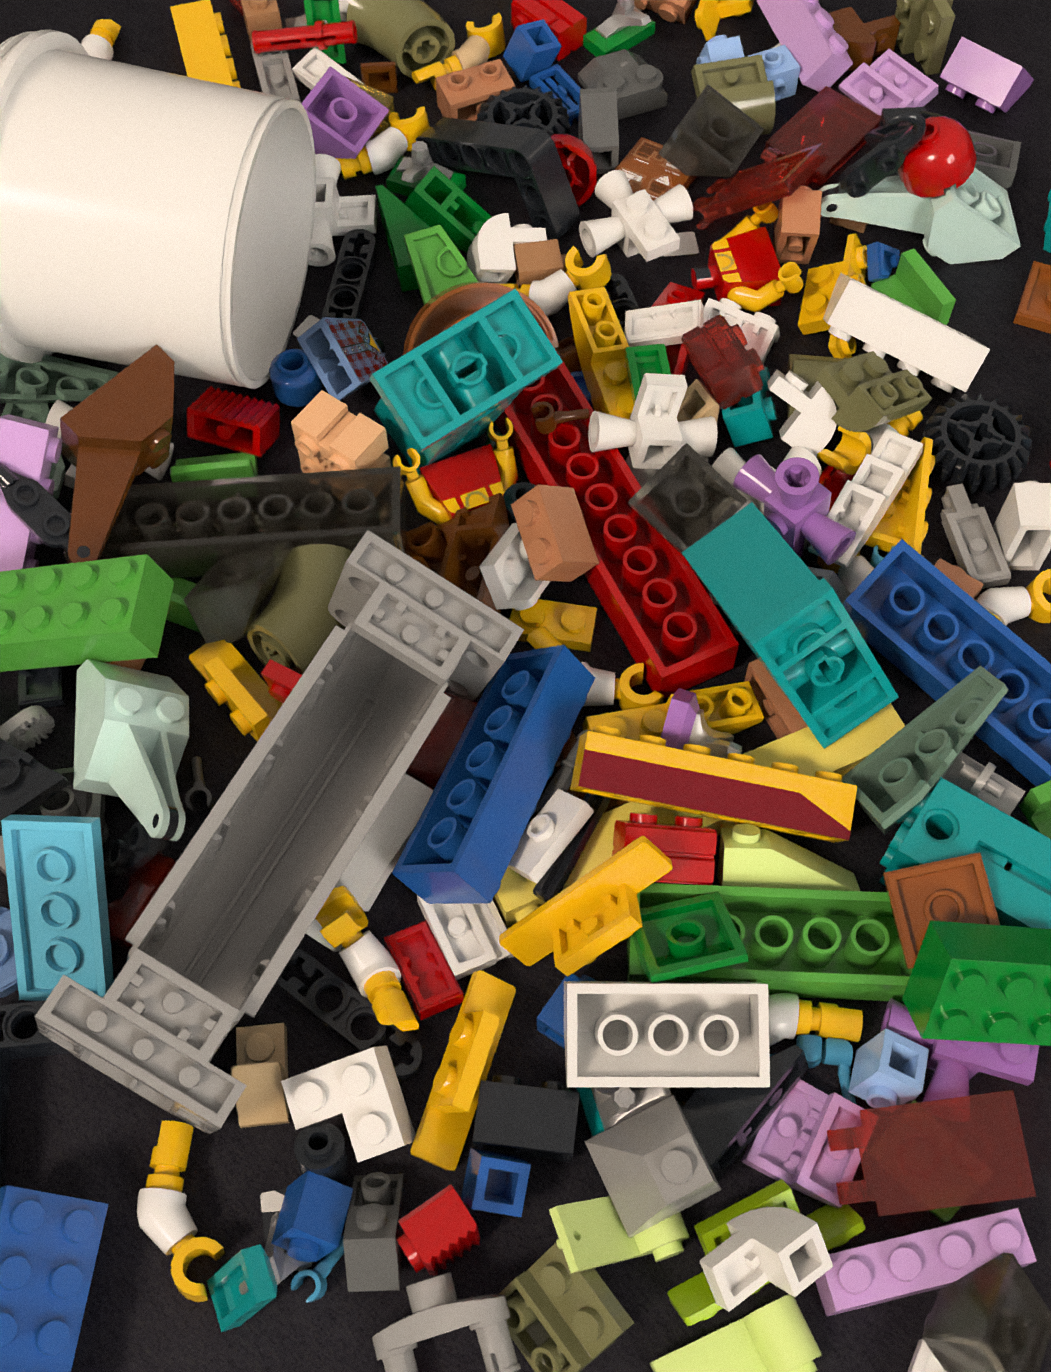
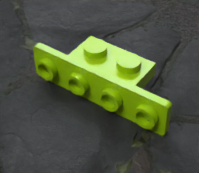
M780 1179L694 1225L705 1255L731 1237L727 1223L743 1213L765 1207H784L800 1213L788 1184L783 1179ZM845 1201L841 1208H835L827 1204L806 1216L817 1222L827 1251L844 1245L850 1238L866 1229L863 1219ZM704 1272L670 1289L667 1293L672 1305L687 1326L707 1320L723 1309L716 1304ZM761 1286L759 1289H757V1290H756L754 1293H752V1294H755L756 1292H758L763 1286Z

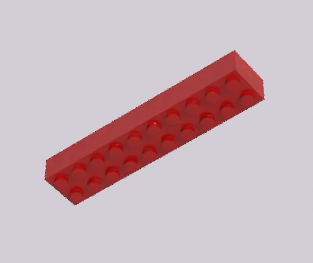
M563 362L558 368L524 388L495 420V423L501 433L506 435L505 418L512 422L513 432L508 441L510 447H513L516 459L532 484L536 486L548 485L574 488L599 564L586 571L584 575L636 664L644 663L643 676L651 690L663 694L665 699L670 697L671 694H675L678 688L686 690L733 669L739 643L690 564L683 556L680 548L619 450L615 448L591 452L588 441L590 417L594 410ZM542 401L550 403L554 408V412L588 408L589 419L557 423L553 432L542 434L536 429L534 422L536 419L533 418L531 408L534 404Z

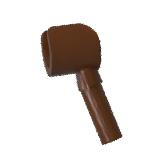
M544 401L534 404L531 408L533 418L536 419L534 421L536 429L542 434L553 432L557 423L589 419L588 408L554 412L553 406Z

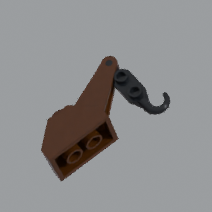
M157 344L60 418L62 454L76 467L72 514L40 483L12 472L7 466L0 463V488L10 511L42 543L52 548L65 549L68 553L69 563L100 560L135 476L140 475L149 467L156 469L170 455L175 362Z

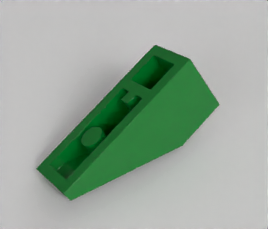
M435 166L421 180L404 203L430 227L441 225L456 248L468 253L472 241L484 223L491 218L484 209Z
M383 185L375 186L378 211L401 291L406 292L419 289L403 237L405 234L426 229L430 226Z

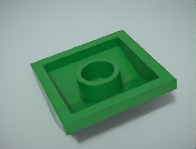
M719 891L640 909L643 927L635 931L632 937L641 969L651 983L748 961V953Z

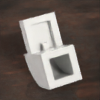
M509 213L495 215L484 223L472 241L467 254V266L479 282L507 283L516 271L513 244L547 240L546 229L532 228L529 224H519L510 227Z
M776 370L767 381L768 388L795 408L794 412L780 428V437L792 447L801 446L806 448L817 458V454L828 444L836 429V423L831 419L837 412L835 403L818 381L807 392L805 389L808 383L797 374L789 370L784 375L779 370Z
M784 1207L759 1208L730 1220L727 1226L731 1237L699 1260L716 1304L728 1312L768 1281L796 1297L833 1267L817 1222Z

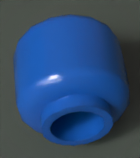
M303 349L285 350L276 355L271 361L269 374L274 394L281 403L291 407L306 406L322 390L323 383Z

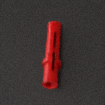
M320 20L315 21V25L261 31L253 30L252 44L256 54L318 47L319 50H327L328 46L357 44L358 41L354 20L327 24Z

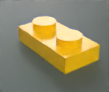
M538 599L537 603L528 609L515 610L512 608L510 621L524 629L517 641L528 642L526 638L530 633L541 626H545L568 649L590 652L597 608Z

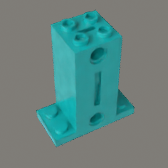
M515 288L374 372L370 377V381L381 396V399L374 408V412L410 466H412V460L407 450L413 448L418 452L421 459L420 465L416 470L420 475L419 468L444 460L481 437L488 429L490 422H494L524 388L558 368L563 361Z
M753 502L682 552L715 602L797 710L824 749L899 698L834 589L825 578L817 579Z
M941 777L934 790L927 794L923 801L911 811L912 813L901 824L879 864L887 868L885 872L980 852L1000 925L1051 929V839ZM882 876L879 883L886 886L884 877Z

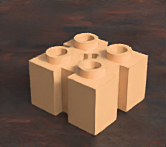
M321 390L291 421L302 472L312 481L318 482L320 480L326 485L331 482L333 491L345 501L352 500L364 508L393 476L390 457L384 454L389 448L386 428L361 413L357 416L350 413L345 403Z

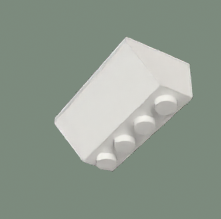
M840 273L823 320L831 325L828 332L846 342H849L853 336L865 342L863 350L867 352L874 351L882 359L887 353L899 359L897 367L903 370L908 369L915 376H918L920 370L934 376L930 383L949 393H952L955 387L964 392L967 391L990 351L989 348L975 339L843 273Z
M564 981V1045L567 1087H770L768 984L761 982L659 981L655 983L650 981Z

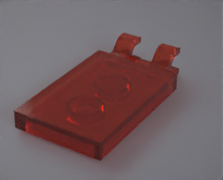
M826 86L766 141L765 149L760 157L765 162L758 168V172L771 178L784 164L791 168L790 175L794 177L787 185V189L795 186H808L812 181L822 186L866 143L864 134L878 128L880 115Z
M821 143L739 171L732 178L716 180L707 189L708 194L717 192L714 196L709 198L700 197L692 203L693 211H699L704 216L696 225L697 228L704 230L715 219L791 196L829 157L824 144Z
M1013 1090L859 1110L861 1126L827 1130L830 1151L859 1148L864 1179L836 1183L840 1205L875 1200L878 1216L1036 1197Z

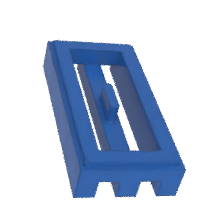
M558 63L529 77V87L534 90L540 86L542 93L552 91L554 98L562 99V105L567 108L570 125L573 124L574 118L579 122V105H576L567 96V93L579 104L581 88ZM553 76L560 85H557L550 77Z

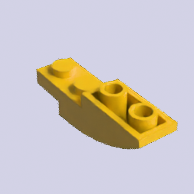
M606 288L570 291L568 303L575 344L594 410L630 419L634 403L625 361V347H629Z
M749 681L690 691L696 693L699 708L704 710L705 721L713 730L735 734L762 722L764 719ZM674 694L670 695L666 703L588 716L582 724L583 730L594 731V726H606L621 730V738L638 741L639 735L661 738L671 698Z

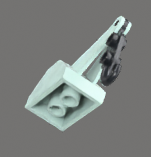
M915 111L895 113L886 121L889 126L903 121L910 122L913 125L912 129L898 139L878 143L866 155L845 169L839 178V184L825 185L818 190L822 191V216L848 219L924 234L923 245L927 252L933 257L938 256L950 265L1003 259L1021 247L1007 190L978 169L974 168L973 173L966 182L958 188L954 184L949 188L943 189L945 194L939 197L922 198L907 191L899 175L887 177L899 169L910 150L925 135L927 129L926 120L920 113Z
M87 659L77 669L73 789L120 797L139 820V822L133 824L132 828L121 839L113 841L109 851V859L104 862L108 913L115 909V905L109 902L110 888L114 878L117 875L131 876L137 870H141L156 854L163 852L167 840L177 841L183 833L185 812L180 801L175 776L189 738V696L170 677Z

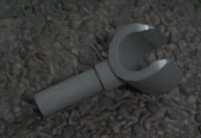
M198 756L192 757L193 783L192 788L188 790L185 796L186 805L195 814V800L200 796H207V805L211 811L216 801L212 793L206 788L202 758Z

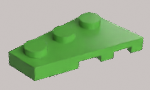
M441 225L404 235L403 240L424 305L436 294L454 285L479 282Z

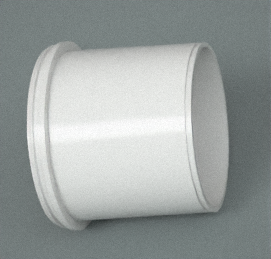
M39 30L24 32L0 44V353L9 359L25 363L40 362L44 355L50 356L54 352L129 366L157 344L175 362L174 374L251 389L259 388L265 384L270 378L269 368L271 361L276 355L285 351L296 320L304 289L312 242L316 195V163L312 129L303 105L298 100L89 56L77 39L60 31Z

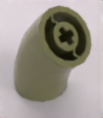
M349 0L346 21H355L358 35L357 42L379 52L391 62L395 61V65L404 75L412 78L413 71L438 61L444 64V59L452 56V51H454L455 47L453 31L445 20L422 0Z
M309 544L295 547L281 557L279 577L273 595L262 613L247 628V638L250 646L264 666L272 659L303 675L334 627L337 625L343 630L346 628L330 614L328 604L344 565L353 551L330 544Z

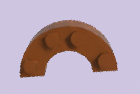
M467 282L454 285L436 294L420 309L412 321L406 336L403 355L512 291L513 288L489 282ZM518 291L554 348L559 347L556 333L548 317L534 301Z

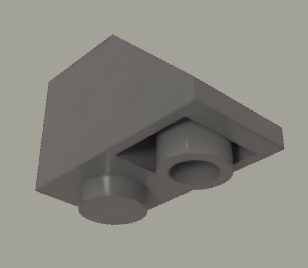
M616 87L580 89L578 138L590 148L597 166L596 174H607L618 166L619 133Z
M374 1172L368 1175H354L353 1192L343 1237L348 1292L400 1290L404 1252L396 1239L404 1234L398 1220L404 1217V1174Z

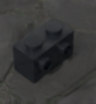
M505 1075L493 1076L492 1082L481 1080L473 1135L474 1148L516 1156L572 1162L580 1092H572L570 1087H567V1084L554 1081L542 1082L541 1088L521 1085V1079Z

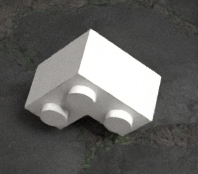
M387 1046L372 1047L281 1081L295 1130L343 1114L357 1163L414 1141L415 1131Z

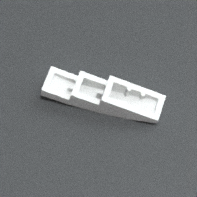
M885 429L872 454L866 455L852 481L847 480L826 517L854 530L856 536L851 546L834 562L835 564L847 568L866 543L922 454V443ZM810 544V546L808 547V552H811L820 557V555Z
M406 773L334 887L345 886L356 898L363 911H369L398 862L434 791ZM314 919L306 934L333 952L340 951L343 947L342 944L336 949L333 948L319 932L322 926Z

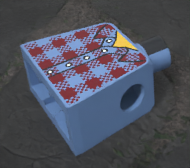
M325 317L297 338L327 392L340 401L369 383L370 377L374 372L388 365L384 357L386 353L385 345L381 340L373 338L365 322L361 319Z

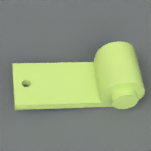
M610 1196L558 1205L549 1209L559 1238L556 1240V1244L559 1249H563L570 1273L652 1253L656 1262L662 1261L683 1252L684 1249L681 1242L689 1238L680 1212L630 1238Z
M788 1294L755 1310L740 1320L652 1361L650 1365L653 1372H816L818 1369L813 1360L820 1357L822 1353L795 1298Z

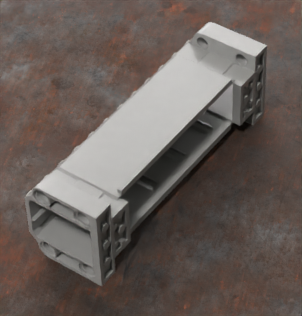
M369 530L366 531L347 559L328 604L330 614L346 628L343 630L337 625L334 627L125 938L133 946L128 952L127 963L105 996L102 998L63 975L35 1015L38 1030L45 1037L166 1112L207 1134L221 1129L247 1086L210 1063L226 1035L240 1021L244 1013L252 1018L256 1015L449 703L451 697L444 694V691L467 701L475 700L505 662L524 631L520 626Z

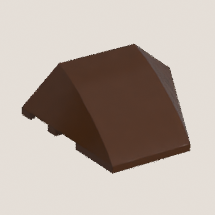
M501 493L488 497L489 504L469 511L464 507L457 510L455 518L437 526L429 522L387 541L499 614L501 613V609L497 610L479 567L510 527L504 496Z

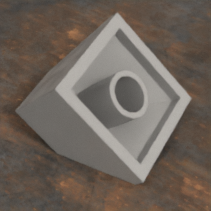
M674 1095L585 1141L630 1238L721 1190Z

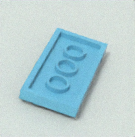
M10 814L1 820L19 1000H46L63 975L103 998L114 982L100 817Z

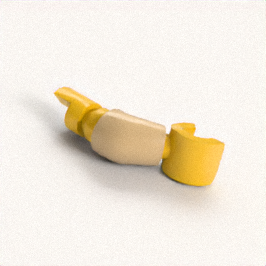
M497 13L492 16V24L481 28H476L474 22L467 21L468 39L459 49L452 51V56L445 58L444 64L438 61L413 71L412 78L416 84L430 79L432 86L436 90V77L487 62L488 58L502 53L506 43L501 14Z

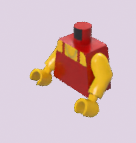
M766 193L760 194L754 199L752 208L755 214L752 217L747 215L733 230L710 246L708 265L692 268L691 280L695 290L714 288L718 302L721 298H726L739 304L741 309L759 312L767 306L780 305L785 290L789 293H798L802 289L803 280L800 277L802 271L797 263L788 262L781 267L766 227L760 228L759 226L761 222L766 224L772 223L778 217V209Z
M505 418L507 434L504 436H498L494 433L493 421L488 426L487 433L489 438L496 442L497 445L495 450H493L491 444L423 466L419 468L420 475L416 469L420 465L421 458L415 449L409 448L407 450L412 460L410 468L403 466L398 454L394 457L393 467L396 472L406 475L408 479L405 482L417 511L421 515L439 525L455 518L457 510L466 507L469 511L489 504L488 497L497 493H501L504 496L505 491L517 483L518 473L514 450L508 444V438L513 432V425L508 418Z

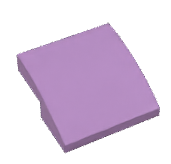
M887 49L870 66L863 62L839 84L841 92L878 120H880L882 109L925 106L938 95L939 88L938 84L890 49Z
M800 1079L748 1144L741 1162L776 1181L783 1179L790 1188L832 1207L841 1208L878 1116L835 1092L828 1095Z

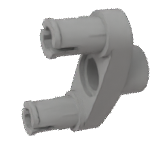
M451 1272L406 1286L412 1315L397 1321L372 1337L377 1360L382 1359L385 1372H418L413 1349L417 1348L416 1342L465 1326H469L470 1331L476 1330L487 1372H514L521 1369L506 1321L511 1316L505 1295H484L458 1300Z

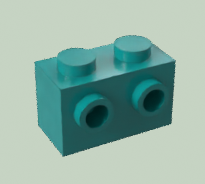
M754 348L715 359L723 420L734 447L772 438L771 421L777 420V413L772 396L767 397L766 393L770 391L767 381L771 377L767 367L760 368Z

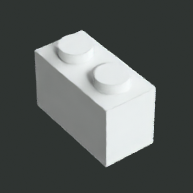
M1036 481L1014 483L994 523L993 530L1010 570H1039L1051 550V483H1039Z

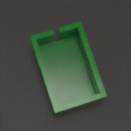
M930 920L902 997L921 1038L1051 1046V929Z

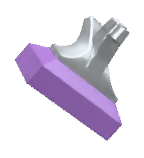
M680 688L677 689L671 698L661 738L666 739V747L683 750L684 744L700 745L711 749L710 756L727 759L728 753L741 754L742 746L733 742L734 736L732 734L713 730L707 725L704 718V710L699 708L696 693Z

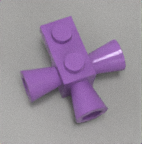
M758 454L749 459L737 473L733 483L734 488L764 503L763 515L799 557L803 555L806 538L827 565H831L848 550L855 539L856 532L826 517L829 513L832 492L818 482L819 471L810 460L801 457L789 458L783 461L775 472L764 457Z
M890 998L884 1013L880 1032L887 1028L929 1049L926 1068L935 1071L920 1106L930 1115L955 1122L969 1121V1080L978 1072L1027 1086L1034 1082L1039 1045L922 1039L906 1006Z

